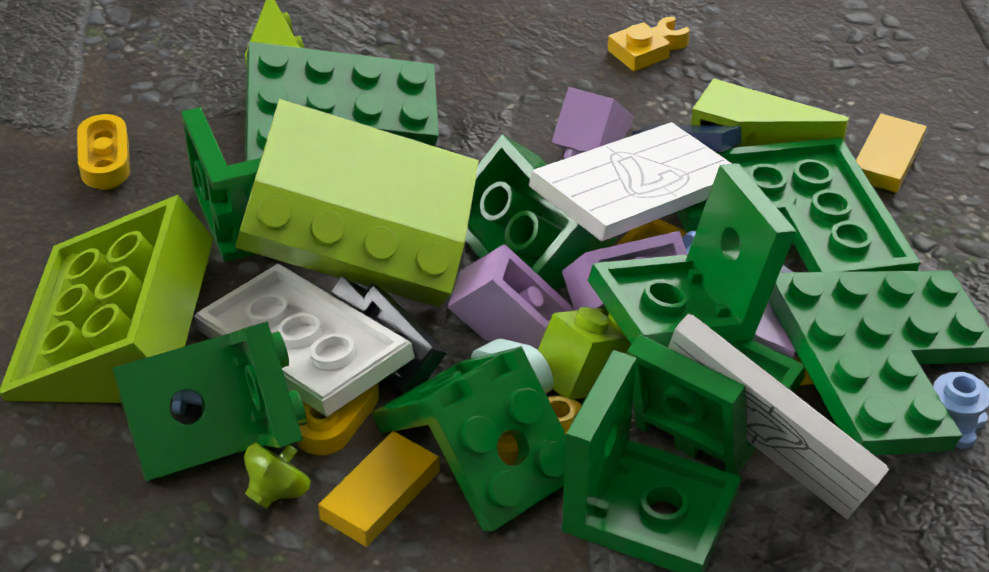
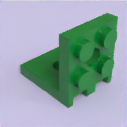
M198 107L181 111L193 190L223 262L255 255V253L235 248L261 158L227 166L202 108Z
M739 164L719 165L687 255L593 263L587 281L631 344L641 334L668 348L675 328L687 314L694 315L727 342L753 339L796 230Z
M268 321L111 368L145 481L247 450L255 442L262 446L280 448L303 440L299 426L307 424L304 405L296 389L288 391L282 368L289 366L287 348L279 331L271 333ZM181 390L195 392L202 401L201 415L190 424L177 422L170 413L171 399Z
M639 334L627 350L628 355L636 357L633 391L636 428L647 432L650 426L654 425L674 436L676 449L694 458L702 450L725 463V472L738 476L756 449L755 446L747 441L745 385ZM752 339L728 342L793 393H795L805 378L804 364Z
M522 346L459 361L371 412L381 433L429 425L483 531L498 529L564 486L566 433ZM504 432L511 434L518 445L517 457L511 465L504 463L497 451L498 440Z
M613 350L566 433L562 532L675 572H704L739 495L742 477L629 440L636 357ZM658 502H667L677 507L678 511L673 514L664 515L654 512L649 506L655 505Z

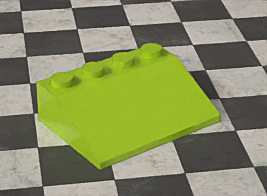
M279 99L235 248L337 278L343 276L348 281L369 287L372 283L388 293L440 307L452 294L465 244L479 160Z
M179 195L170 197L53 246L0 387V397L5 401L122 403L111 368L185 346L214 237Z

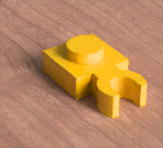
M674 17L661 19L657 26L653 28L643 22L609 35L608 51L635 72L669 58L670 50L685 48L689 44L690 29L685 27L675 31L676 19Z

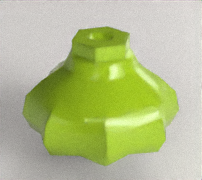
M255 442L250 445L244 456L250 478L249 488L245 494L265 508H268L271 503L278 499H291L304 495L310 488L311 480L306 474L289 463L297 449L291 445H286L280 456L259 443Z

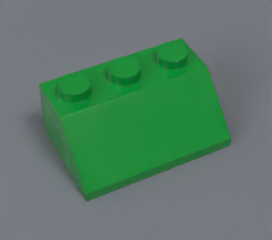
M502 134L478 164L465 241L480 259L505 244L554 290L566 286L562 273L566 267L586 252L612 247L617 239L611 237L600 241L529 186L532 170L547 164L538 154Z

